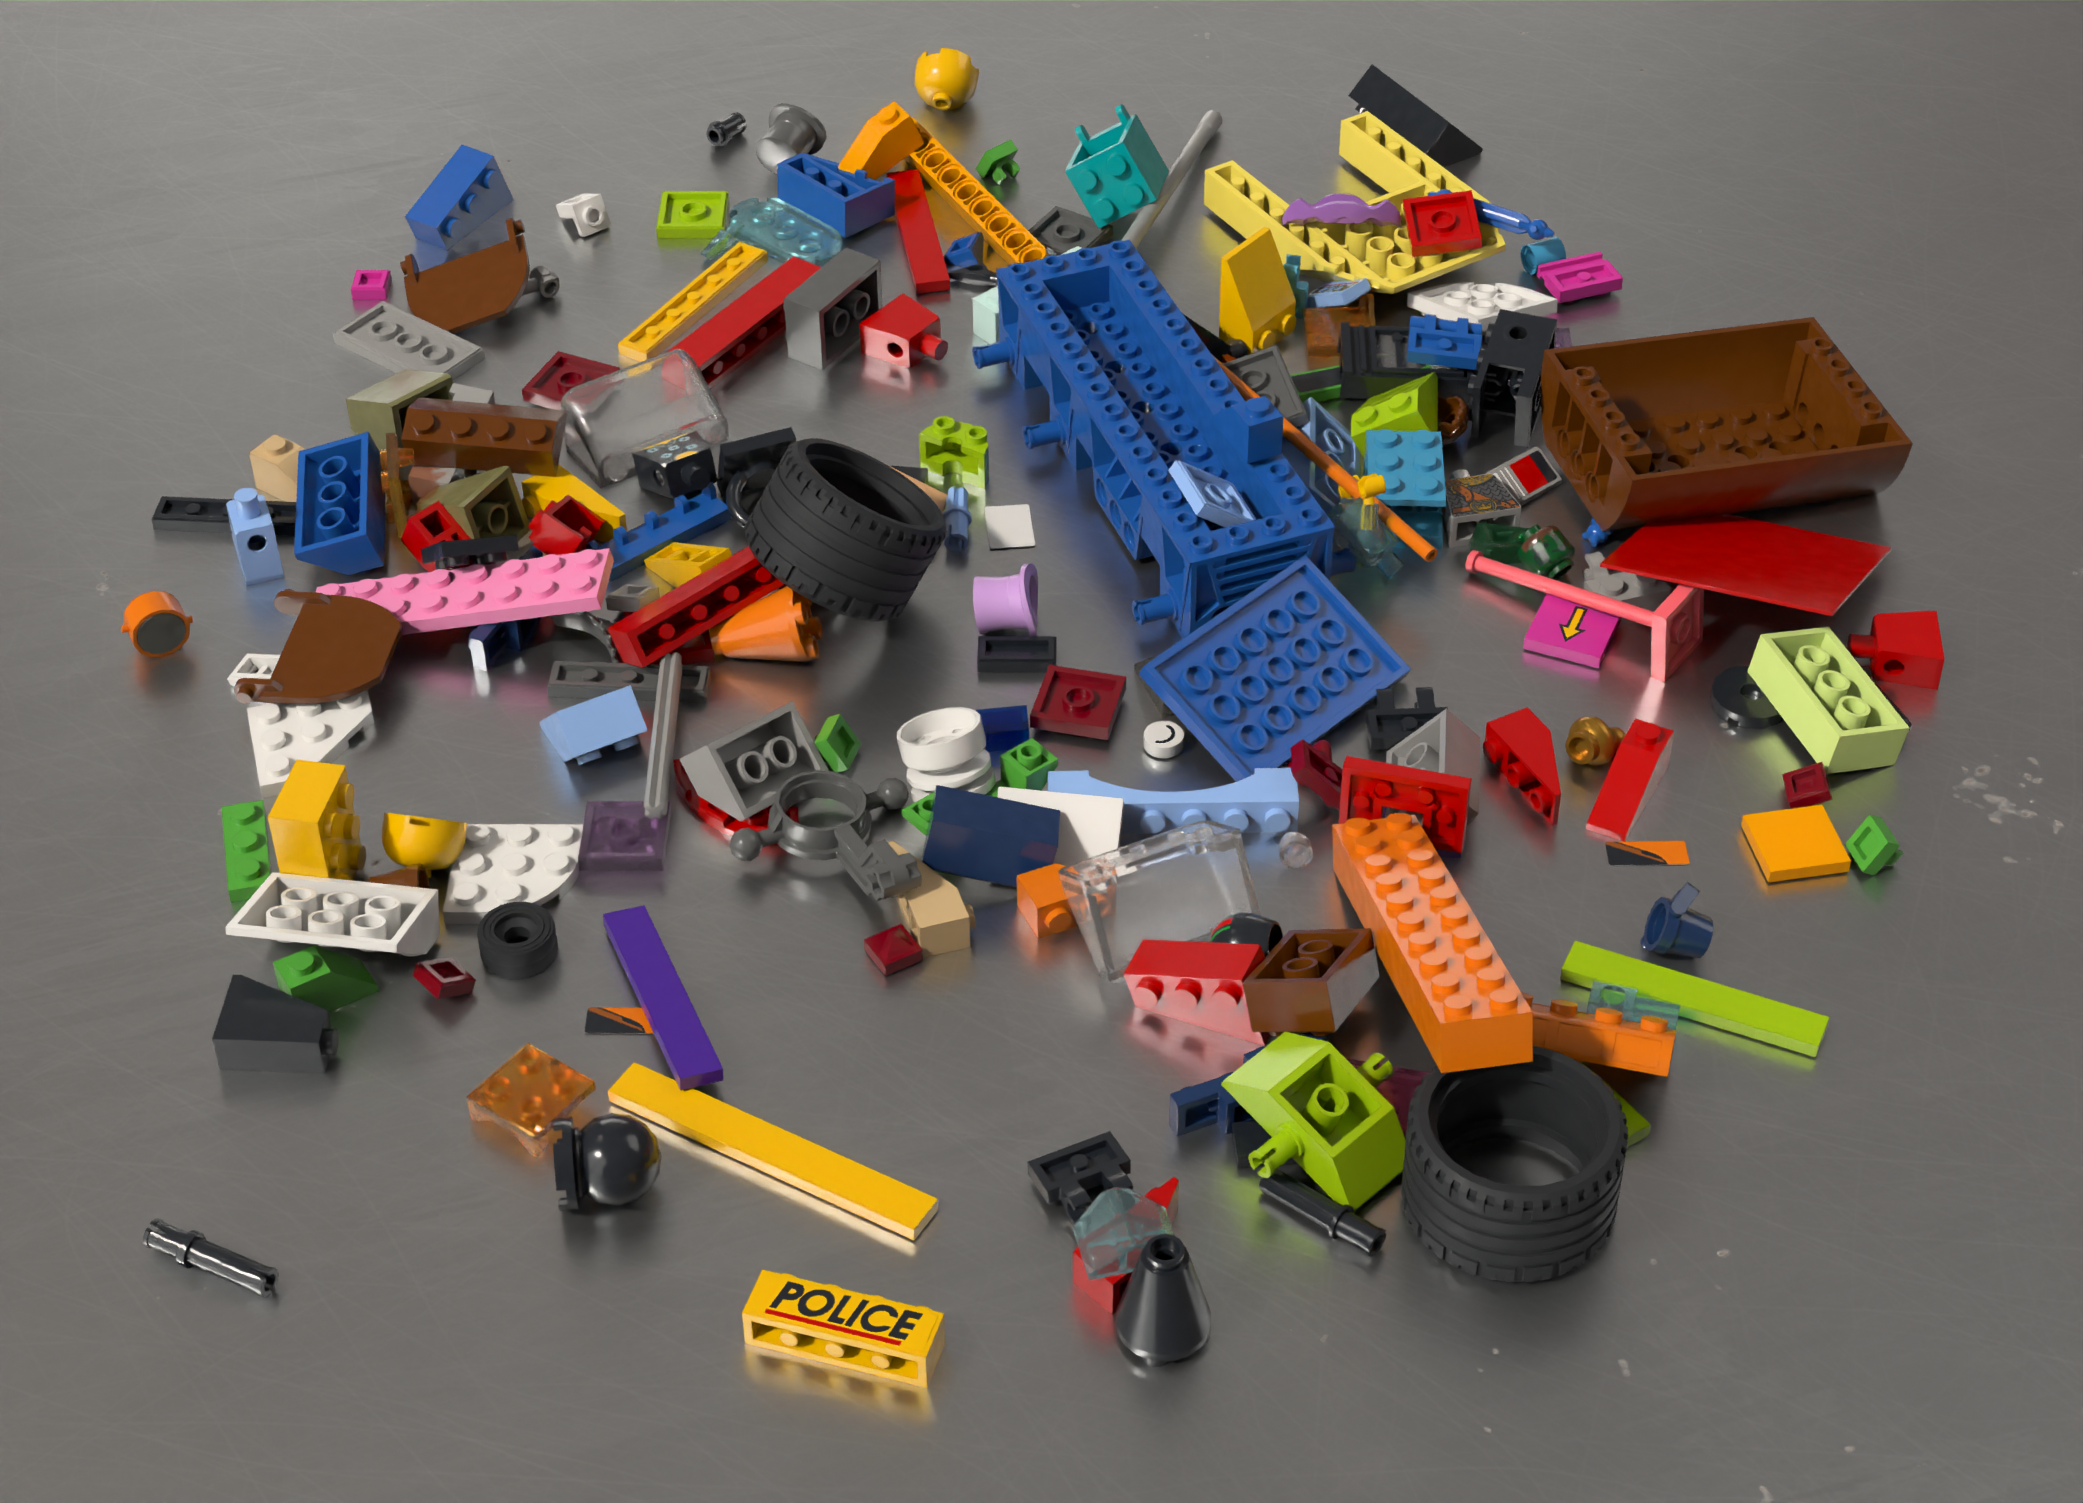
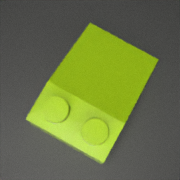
M1435 372L1369 398L1352 414L1351 438L1363 457H1365L1366 430H1428L1430 432H1437L1438 376Z

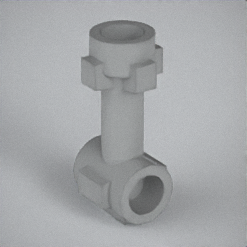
M545 266L535 267L530 272V279H528L522 296L539 291L544 297L556 295L560 288L559 277Z

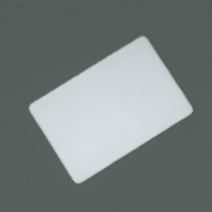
M1028 504L984 508L991 549L1035 546Z

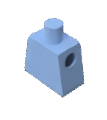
M253 488L237 490L234 493V500L228 501L226 507L235 549L246 586L284 578L275 531L264 495H257V491ZM262 541L263 548L261 550L250 549L249 544Z

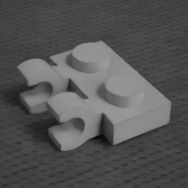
M1601 552L1585 555V560L1590 567L1582 571L1585 578V590L1638 607L1661 603L1671 594L1672 588L1667 581L1622 571L1609 575L1607 568L1600 567V563L1605 559Z

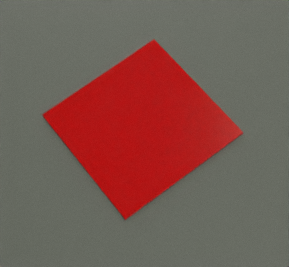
M1727 514L1646 523L1600 563V567L1833 616L1890 553L1891 547Z

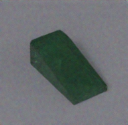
M1477 523L1469 541V548L1471 551L1482 552L1485 558L1504 564L1522 563L1518 558V550L1523 543L1520 537L1529 528Z

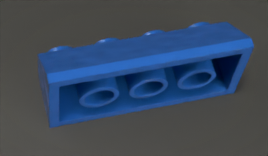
M369 432L299 451L294 555L297 560L346 575L384 566L386 462Z

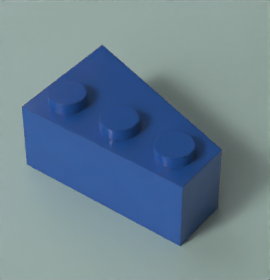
M461 145L406 214L405 218L416 239L448 250L514 199L494 156Z
M800 153L777 163L778 199L844 238L895 215L894 179L885 177L883 182L867 178V171L857 169L855 174L839 169V163L806 153Z

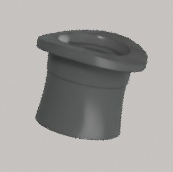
M787 103L777 104L769 115L768 124L770 129L757 142L756 155L766 169L777 174V163L800 153L809 155L817 153L827 139L826 130L814 115L803 108Z

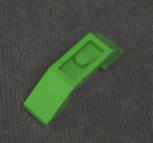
M1033 738L1000 755L1001 780L997 781L990 792L985 795L997 797L999 787L1042 791L1048 782V771H1055L1058 766V758ZM935 792L902 809V816L925 836Z

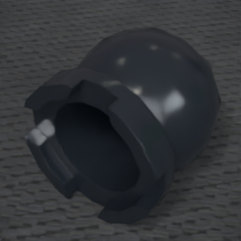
M611 1113L593 1118L580 1130L579 1127L574 1128L572 1117L553 1118V1131L562 1130V1139H557V1143H553L556 1191L566 1190L567 1196L558 1200L560 1211L579 1210V1198L582 1199L585 1195L598 1204L621 1206L637 1201L651 1190L660 1173L662 1155L657 1138L645 1123L630 1115Z

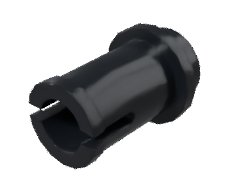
M734 112L722 121H713L709 124L706 132L709 142L715 146H725L729 143L730 138L746 130L747 125L745 124L738 127L745 123L746 120L743 115Z

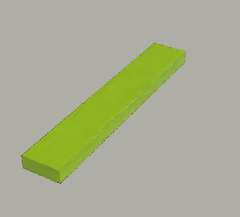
M1574 941L1561 969L1560 980L1813 1057L1817 1056L1828 1028L1830 1018L1828 1016L1579 941Z

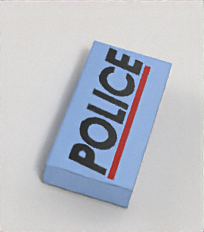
M1367 278L1356 281L1327 282L1308 293L1307 308L1347 306L1370 292L1371 287Z

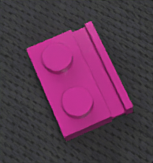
M1601 251L1538 265L1537 277L1544 279V286L1555 299H1558L1559 303L1572 302L1576 299L1604 295L1608 292L1621 290L1623 277L1608 260L1602 259L1603 254Z

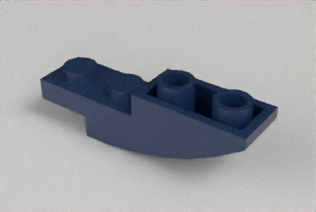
M532 545L523 556L519 557V560L543 557V553ZM541 617L483 624L474 628L468 640L473 667L488 671L507 648L521 652L537 629Z
M1310 1032L1298 1034L1328 1042V1035L1314 1036ZM1266 1046L1259 1047L1251 1052L1245 1053L1243 1057V1064H1245L1248 1060H1250L1253 1056L1259 1053ZM1233 1072L1194 1086L1185 1087L1180 1091L1170 1094L1169 1125L1177 1137L1216 1123L1219 1124L1225 1135L1232 1133L1233 1122L1256 1121L1221 1085L1223 1080Z

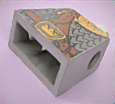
M1460 469L1453 472L1449 480L1445 481L1446 507H1442L1441 515L1450 548L1519 537L1522 507L1495 475L1489 473L1471 476L1467 470Z

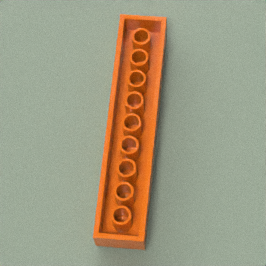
M1393 813L1382 819L1351 818L1345 823L1332 824L1333 870L1363 927L1371 928L1374 947L1440 1072L1448 1073L1533 1062V1011L1416 816L1406 813Z

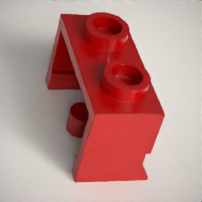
M567 495L558 503L552 500L544 511L540 509L528 526L532 530L529 539L533 541V546L546 555L578 553L586 550V543L594 539L605 520L570 495Z

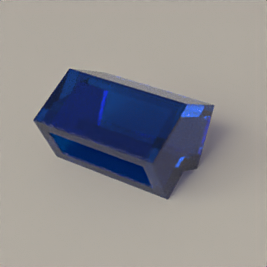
M1027 705L976 710L981 716L986 736V746L984 749L987 752L1009 751L1029 740Z

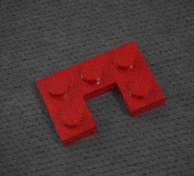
M1346 756L1342 771L1338 824L1345 823L1351 818L1382 819L1384 807L1422 813V828L1434 848L1462 853L1465 844L1472 778Z

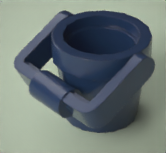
M1687 882L1672 899L1661 897L1655 902L1648 915L1644 935L1640 940L1643 948L1658 954L1670 953L1693 958L1704 956L1711 943L1713 920L1711 917L1689 908L1700 892L1696 887Z

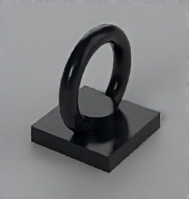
M792 427L720 444L717 487L721 497L726 496V504L731 517L743 529L750 515L741 503V492L767 486L788 446L796 442Z

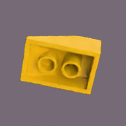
M1263 227L1221 257L1219 338L1223 341L1230 338L1241 339L1246 344L1248 355L1272 347L1284 337L1290 335L1294 331L1297 321L1295 317L1296 300L1271 230Z

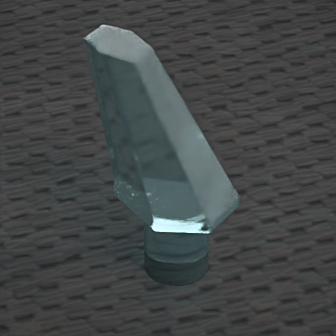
M734 218L726 231L720 229L718 234L701 252V255L713 260L729 251L739 242L737 237L745 225Z

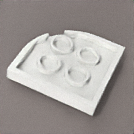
M1458 282L1409 292L1407 306L1421 311L1423 316L1425 314H1433L1439 319L1457 321L1458 317L1468 318V322L1482 324L1481 335H1486L1489 323L1496 322L1500 309L1543 317L1557 313L1558 299L1528 288L1510 284L1495 283L1494 286L1490 284L1474 285V282Z
M467 824L463 851L451 868L443 908L445 924H480L482 918L489 911L506 903L530 902L541 906L555 896L561 899L572 888L581 870L586 841L585 824Z

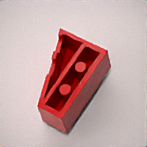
M1143 939L1123 973L1135 1007L1262 1046H1266L1271 1036L1269 1032H1252L1243 982L1265 958L1261 945Z

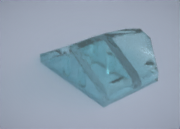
M1114 1187L1100 1193L1073 1225V1232L1089 1280L1133 1272L1144 1246L1152 1237L1159 1234L1175 1236L1166 1208L1129 1188Z

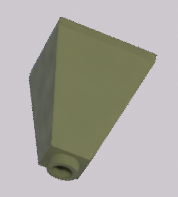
M508 466L495 468L435 487L416 503L418 513L439 500L471 539L517 535V540L519 541L530 531L526 512L511 469Z

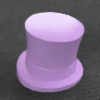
M1032 563L1023 564L1020 574L1010 576L974 577L973 608L980 634L1003 629H1028L1030 636H1037L1038 574L1035 565Z

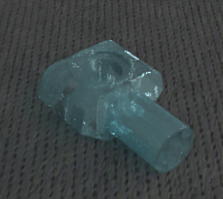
M1594 980L1586 1013L1595 1014L1596 1008H1610L1621 1011L1623 1013L1622 1020L1640 1023L1642 1016H1653L1667 1020V1028L1676 1029L1680 1004L1638 997V988Z

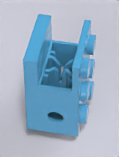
M1366 430L1363 476L1374 473L1382 475L1386 485V492L1376 495V497L1434 548L1442 549L1443 529L1441 512L1442 507H1446V490L1441 432H1430L1428 430ZM1376 524L1373 526V530H1365L1366 547L1410 548L1391 530L1387 532L1395 540H1389L1386 536L1384 538L1381 535L1382 531L1378 529Z

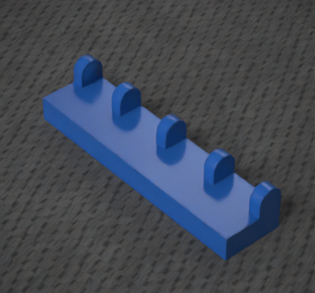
M709 482V485L702 489V494L690 500H687L684 495L678 496L674 499L675 507L659 516L653 510L645 513V523L628 532L623 526L614 529V539L600 546L594 540L586 543V550L610 548L614 563L609 582L618 579L645 565L644 560L669 544L673 542L687 543L731 520L727 505L717 498L714 484Z

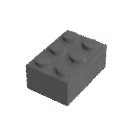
M845 248L784 298L783 308L785 311L789 358L824 370L860 339L859 324L883 308L880 260Z

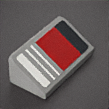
M1537 446L1486 473L1495 475L1521 506L1562 484L1561 477L1543 451Z

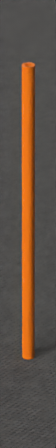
M1215 358L1245 401L1260 397ZM1283 417V437L1354 499L1363 502L1357 487L1358 481ZM1374 496L1373 512L1379 520L1425 561H1433L1438 554V550Z

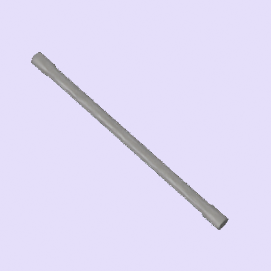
M1210 110L1205 113L1198 123L1196 131L1170 167L1157 200L1143 207L1121 241L1130 240L1135 248L1138 247L1209 139L1215 135L1221 126L1222 116L1219 112Z

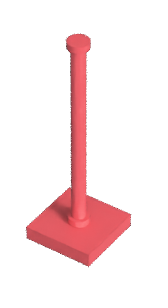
M1472 550L1466 559L1465 569L1469 573L1477 574L1482 572L1652 627L1651 677L1659 681L1666 682L1703 641L1704 589L1679 584L1655 611H1650L1485 558L1482 552Z

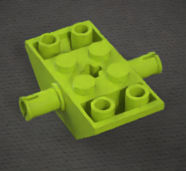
M1284 1032L1224 1079L1221 1084L1272 1137L1260 1148L1249 1154L1248 1159L1253 1170L1264 1162L1265 1166L1257 1174L1263 1178H1269L1275 1170L1292 1157L1334 1202L1341 1206L1346 1204L1352 1206L1355 1213L1403 1172L1406 1142L1394 1107L1375 1089L1393 1076L1394 1070L1391 1062L1388 1060L1381 1067H1378L1377 1064L1385 1056L1380 1053H1374L1356 1069L1330 1042L1289 1032Z

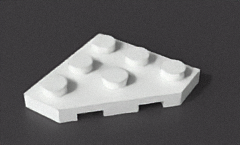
M367 690L343 699L324 703H266L261 706L246 708L262 798L279 795L296 760L332 764L349 747L348 740L358 731L365 732L374 724Z

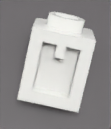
M583 193L556 204L559 217L573 218L578 233L582 237L596 233L611 225L601 194Z

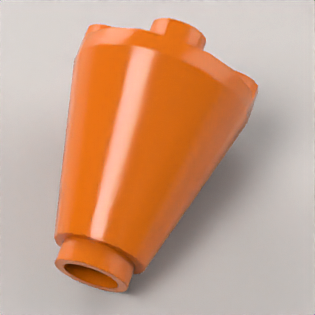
M786 586L711 627L710 640L714 653L717 656L725 655L727 658L808 662L819 658L817 640L823 639L821 621L818 616L812 617L810 610L812 601Z

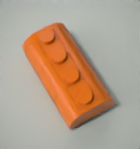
M1521 992L1533 1011V1046L1559 1052L1575 1059L1581 1064L1582 1061L1668 1077L1676 1029L1667 1028V1020L1653 1016H1642L1640 1023L1622 1020L1623 1013L1610 1008H1596L1595 1014L1577 1011L1578 1004L1560 999L1551 1000L1550 1006L1532 1003V995Z

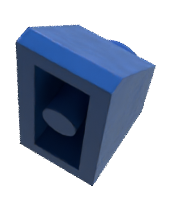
M1266 396L1252 398L1248 401L1231 405L1212 416V423L1247 464L1282 454L1283 415Z

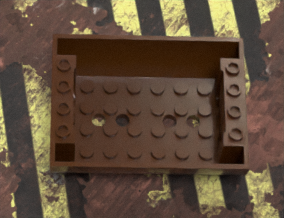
M1814 317L1544 350L1541 373V414L1545 444L1602 531L1639 527L1652 522L1720 516L1878 494L1891 486L1898 478L1913 443Z

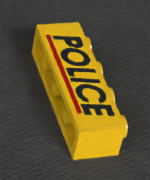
M763 1269L742 1311L745 1344L928 1388L946 1344L944 1313L933 1311L925 1306H912L891 1301L879 1295L862 1294L842 1289L837 1285H825L800 1279L791 1274H779Z

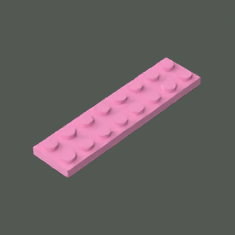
M610 548L601 550L587 549L578 553L549 554L540 558L512 559L502 563L475 564L465 568L437 569L427 573L400 574L396 577L381 579L368 578L359 582L344 584L330 583L317 587L316 592L326 595L352 596L374 602L387 609L398 619L403 628L401 635L599 610L602 608L614 559Z

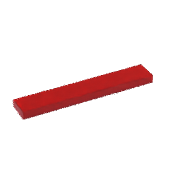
M919 169L886 173L887 178L895 180V217L916 294L950 290V278Z

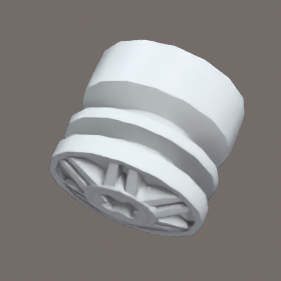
M951 707L929 711L904 723L897 731V742L902 761L908 767L907 781L911 785L910 793L913 802L935 792L936 785L984 795L989 793L994 787L995 773L991 766L990 753L984 749L986 746V736L981 716L975 710L964 707Z

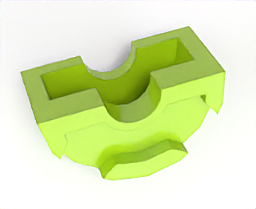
M940 416L933 420V425L928 426L919 433L920 468H928L929 472L942 476L949 472H956L962 475V482L983 489L986 488L989 482V449L987 430L984 427L957 422L949 416Z

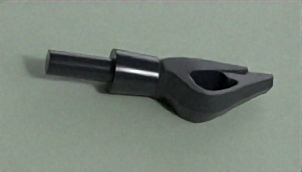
M975 264L948 273L950 279L959 280V282L979 286H998L997 273L988 270L984 264Z

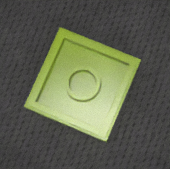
M729 191L662 192L656 226L657 239L724 238L729 208Z

